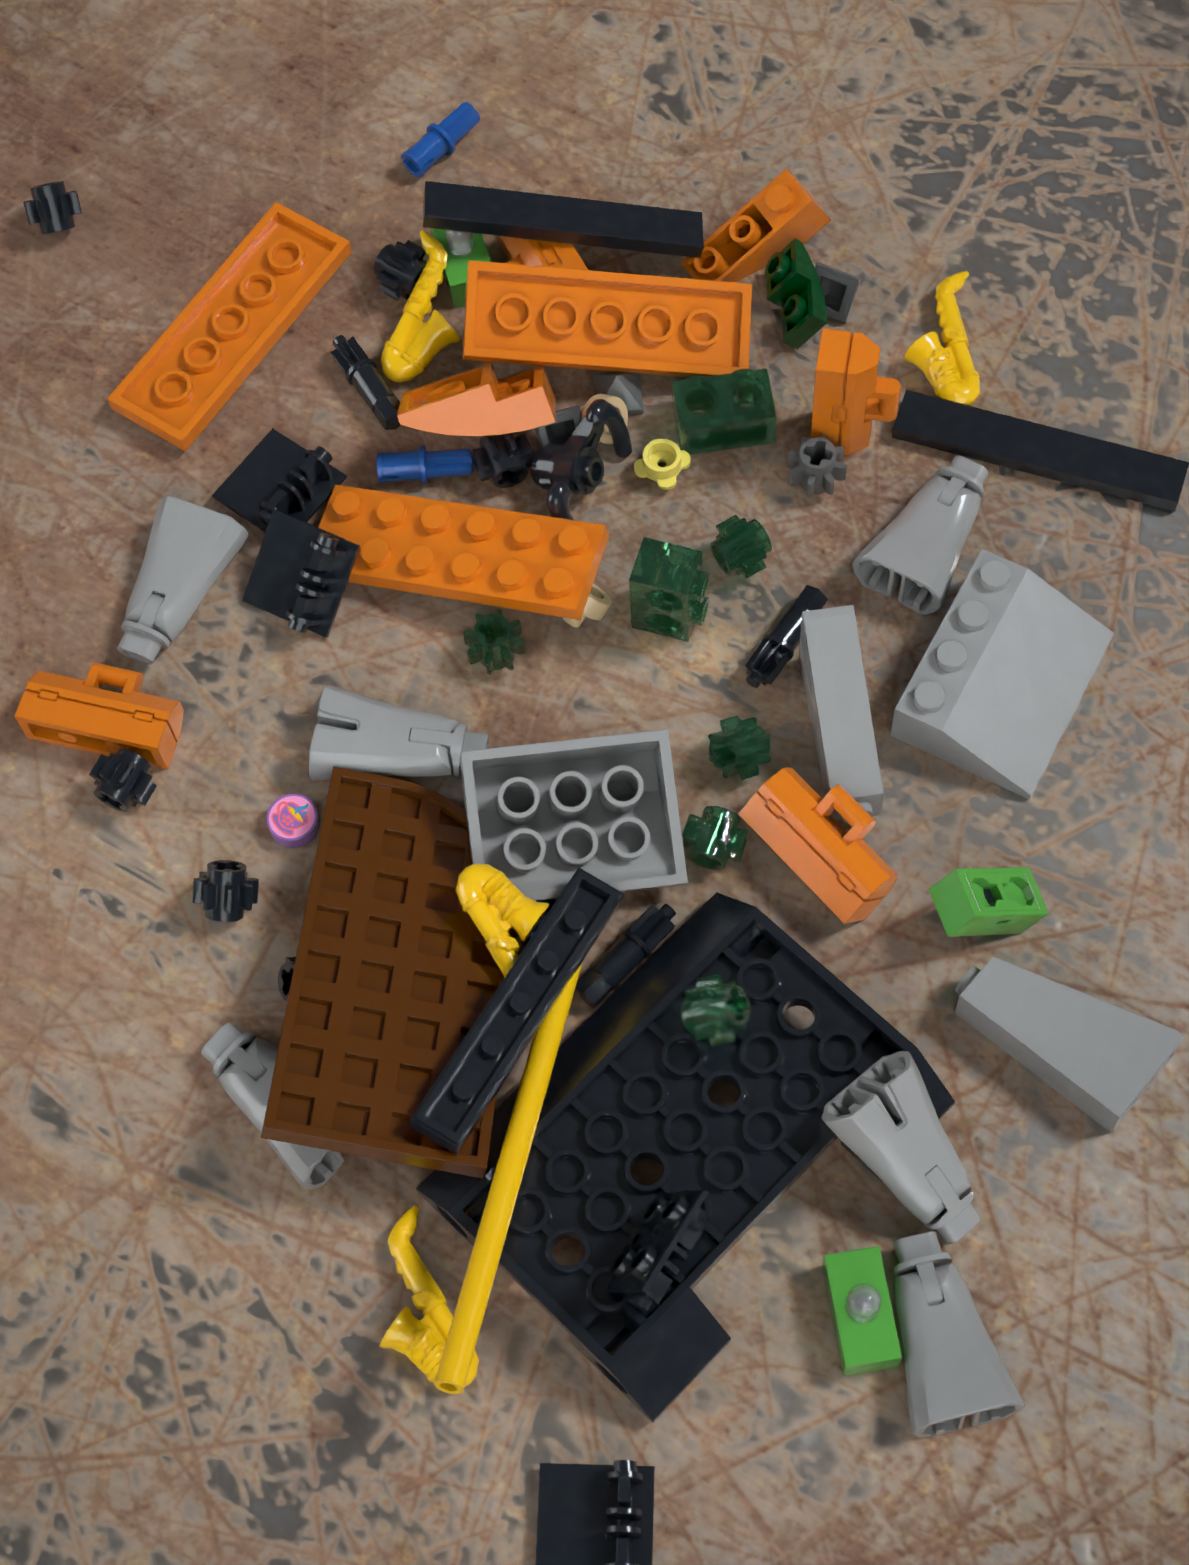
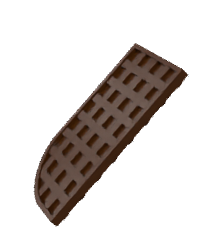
M333 766L261 1138L483 1179L487 1169L496 1095L457 1155L409 1127L411 1117L505 978L485 945L487 942L468 912L463 911L456 893L458 875L466 867L472 865L466 811L446 797L409 781ZM513 928L508 931L509 937L517 940V932Z

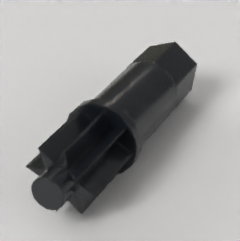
M343 335L337 336L332 342L336 349L330 353L346 374V380L351 385H354L384 429L396 430L401 426L397 417L400 401L376 369L375 362L368 358L355 338L351 337L347 341Z
M806 585L770 634L764 636L762 643L745 664V667L748 669L746 673L749 674L746 681L749 685L758 688L761 683L764 686L767 683L772 684L786 663L792 659L794 650L800 643L802 612L823 609L828 601V598L820 589Z
M665 903L658 910L652 904L629 929H625L621 933L622 937L576 984L575 992L578 996L595 1009L644 958L647 959L652 955L651 952L674 929L676 925L670 921L676 915L674 909Z

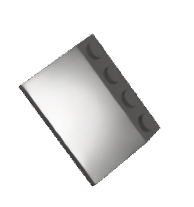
M981 549L894 709L890 736L1030 800L1114 633L1030 569L985 549Z
M668 729L461 752L460 766L472 864H489L502 871L526 897L537 902L558 899L578 867L620 892L688 884Z

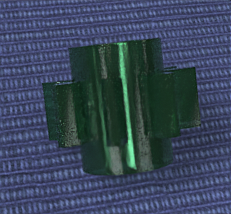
M734 515L716 525L719 534L716 536V540L711 542L710 547L716 562L727 575L736 572L737 575L743 574L747 579L767 568L763 559L767 558L766 554L772 550V545L767 532L759 521L752 519L747 522L745 518L739 519L737 515Z
M498 609L495 614L484 616L477 613L475 615L476 624L474 630L468 629L463 631L465 645L470 647L467 650L470 665L480 661L486 667L488 675H491L494 670H500L505 667L513 670L515 654L526 653L525 640L519 637L522 634L520 620L517 619L509 622L503 616L501 609Z
M733 716L720 720L722 731L708 735V738L711 740L709 744L710 761H712L715 767L723 771L725 779L735 775H739L741 780L758 776V765L770 762L772 759L769 756L770 734H767L762 727L757 725V718L755 717L741 720L738 716Z
M719 806L705 807L701 817L689 814L682 833L684 838L683 846L690 848L689 859L695 864L711 870H723L726 867L728 858L740 862L747 842L746 835L748 832L746 829L739 828L740 817L736 813Z
M720 974L696 979L697 987L685 991L686 997L681 1005V1017L686 1029L695 1035L697 1041L709 1038L711 1046L734 1042V1033L746 1029L745 1023H747L750 1016V1003L747 994L739 985H736L734 980L722 982Z

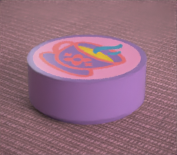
M300 794L281 796L271 804L267 812L266 820L272 837L276 842L285 847L296 848L304 846L311 842L319 831L320 818L314 803L306 796Z

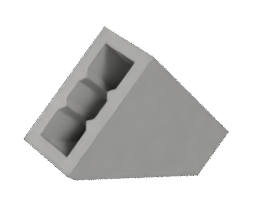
M847 605L803 611L799 663L824 795L826 796L833 787L840 784L872 817L873 815H880L884 793L854 606ZM836 810L830 814L836 821L843 820L845 823H848Z
M993 956L981 970L976 966L970 968L955 989L960 995L955 1010L956 1015L1111 1133L1174 1056L1185 1037L1176 1029Z

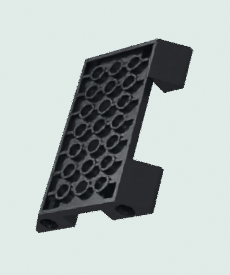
M716 892L559 1047L498 1265L570 1334L572 1344L654 1423L731 1341V1337L692 1289L838 1138L821 1119L824 1106L883 1056L899 1051H908L913 1057L939 1120L952 1108L955 1100L913 1043L756 906ZM803 1006L812 1012L814 1022L806 1029L796 1030L785 1023L783 1014L790 1007ZM720 1081L730 1082L738 1088L740 1096L730 1106H718L708 1097V1091L711 1086ZM519 1087L494 1111L487 1169L483 1179L434 1170L415 1188L472 1246L475 1243ZM841 1141V1145L848 1152H850L869 1171H871L879 1180H881L847 1145H845ZM642 1159L657 1161L664 1170L661 1179L652 1185L637 1183L631 1176V1170L635 1163ZM705 1190L708 1192L700 1206L707 1213L703 1221L706 1228L691 1251L684 1250L688 1255L685 1262L671 1256L667 1259L679 1269L676 1276H671L660 1270V1272L673 1281L658 1306L652 1304L649 1310L644 1312L627 1300L631 1293H614L606 1290L614 1276L610 1273L614 1259L627 1244L634 1245L644 1229V1226L640 1223L642 1215L657 1196L661 1195L664 1197L665 1193ZM564 1238L579 1240L585 1247V1253L581 1261L572 1266H564L557 1263L552 1256V1252L560 1240Z

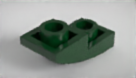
M794 238L781 252H776L771 256L765 268L767 300L782 307L783 342L799 349L824 327L828 321L824 295L815 267L803 243Z

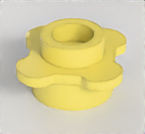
M654 439L644 448L643 458L635 461L634 472L639 478L647 477L657 482L660 489L669 490L676 486V477L681 470L687 469L690 466L691 458L689 453L680 450L675 442L668 439ZM665 462L667 465L660 467L658 463Z

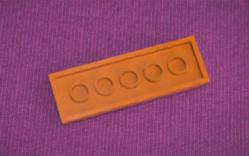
M275 202L110 394L107 400L111 409L186 452L352 253L350 241Z
M469 260L466 273L462 360L745 382L749 373L752 284Z
M336 484L318 527L360 545L348 580L349 583L581 620L609 539L606 525Z

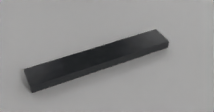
M425 181L423 200L424 228L701 258L704 248L702 212Z
M910 390L905 392L892 433V438L1172 511H1176L1189 462Z
M578 867L411 1117L409 1127L455 1155L458 1154L620 905L624 893Z

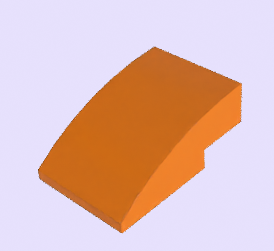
M490 362L404 392L397 417L400 425L425 432L454 436L503 435L555 423L556 399L544 366H536L498 379L494 366Z

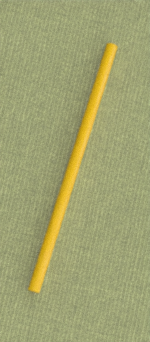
M582 963L532 1040L434 1382L436 1388L449 1394H461L464 1390Z

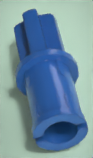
M464 102L439 125L435 123L428 125L427 133L401 154V159L404 160L402 162L403 165L415 177H422L445 154L451 155L454 153L455 143L480 121L479 113L470 103Z
M420 446L419 450L378 452L376 457L377 475L380 484L422 480V484H428V478L470 475L474 470L473 454L469 449L427 452L425 446Z

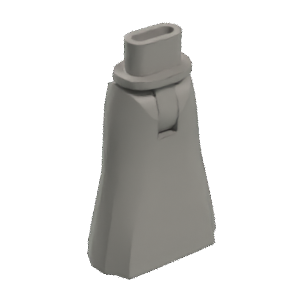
M955 456L949 466L941 467L936 475L913 496L898 516L854 559L852 567L861 585L884 597H891L901 580L898 602L902 603L903 606L922 615H928L940 609L949 590L960 554L976 519L984 495L982 484L988 476V470L984 466L963 456Z
M170 495L161 498L154 518L145 557L121 625V629L125 634L117 647L118 652L134 660L152 665L160 648L168 649L171 642H174L182 633L209 588L244 545L249 535L244 526L230 516Z
M325 685L322 688L317 717L319 724L315 725L309 751V777L312 781L330 780L333 766L380 776H442L452 774L453 769L454 776H460L461 752L488 749L489 734L467 732L466 724L439 714L391 705L346 689Z
M227 1023L204 1045L201 1055L214 1065L213 1073L227 1094L259 1132L262 1133L278 1046L257 1037L252 1032L242 1033L234 1025ZM266 1139L289 1172L304 1189L312 1190L323 1186L344 1162L340 1152Z
M899 1051L883 1056L824 1106L821 1119L883 1181L910 1213L928 1229L937 1230L946 1244L958 1241L979 1222L980 1216L971 1204L974 1193L970 1188L971 1185L966 1171L938 1119L922 1076L910 1052Z
M925 1232L896 1240L893 1245L899 1264L893 1269L895 1299L904 1352L912 1434L917 1437L929 1438L962 1429L965 1416H969L971 1425L975 1426L1002 1420L1019 1412L1025 1407L1021 1395L981 1319L963 1277L955 1264L952 1263L950 1254L941 1251L936 1232Z

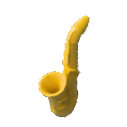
M424 229L420 231L423 249L429 255V260L403 308V315L389 341H386L380 360L383 374L389 380L398 383L412 381L424 372V369L429 366L440 350L450 344L461 341L453 327L436 309L433 310L427 322L423 321L424 317L429 316L432 311L430 300L436 297L438 285L442 284L443 270L446 268L448 254L443 245Z
M962 271L946 277L936 286L935 299L938 301L936 314L940 315L939 326L943 328L941 336L943 342L946 343V348H943L937 332L932 331L917 339L904 354V359L923 371L936 397L972 406L980 395V376L975 371L968 349L969 342L954 295L963 287L964 282L969 277L968 271Z
M472 864L458 875L456 893L463 911L468 912L487 942L485 945L504 977H506L518 959V952L520 951L518 942L515 938L509 937L508 931L513 928L519 934L520 939L525 942L540 923L550 905L526 897L502 871L491 865Z
M414 1205L396 1222L387 1241L391 1256L395 1258L396 1271L398 1274L403 1275L406 1288L412 1290L414 1294L411 1296L413 1303L418 1310H422L424 1317L418 1320L413 1316L411 1309L405 1306L387 1330L379 1346L384 1349H393L406 1355L427 1376V1379L434 1383L453 1315L446 1305L447 1301L411 1244L410 1239L416 1231L417 1217L420 1210ZM476 1349L464 1387L470 1385L477 1377L479 1357Z

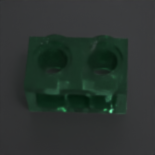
M739 369L730 374L708 377L695 375L684 380L672 381V408L680 450H684L689 455L775 443L777 416L767 369ZM746 403H748V404H752L753 406L744 407V406H741V404H746ZM695 410H704V411H707V412H704V413H694V412H692V411H695Z
M646 537L643 538L629 578L632 628L689 642L694 625H703L709 606V597L705 596L709 582V573L702 571V551Z

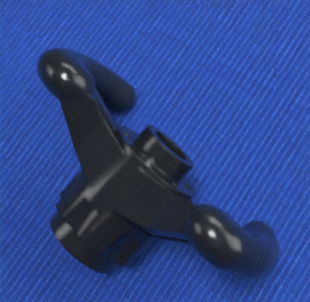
M597 399L590 404L586 415L564 444L548 443L544 447L539 448L533 456L531 463L532 478L542 489L548 490L546 503L551 517L574 520L569 513L570 499L574 494H591L601 483L604 476V464L596 448L603 434L605 424L611 434L616 455L620 458H627L632 453L630 435L623 417L615 406L604 399Z

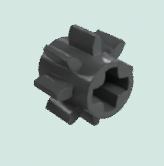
M824 434L822 437L811 439L802 437L800 453L788 451L787 467L792 469L790 471V485L795 486L799 484L807 492V497L824 492L832 495L834 479L839 481L846 479L847 465L842 462L844 459V447H835L832 442L827 440V435Z

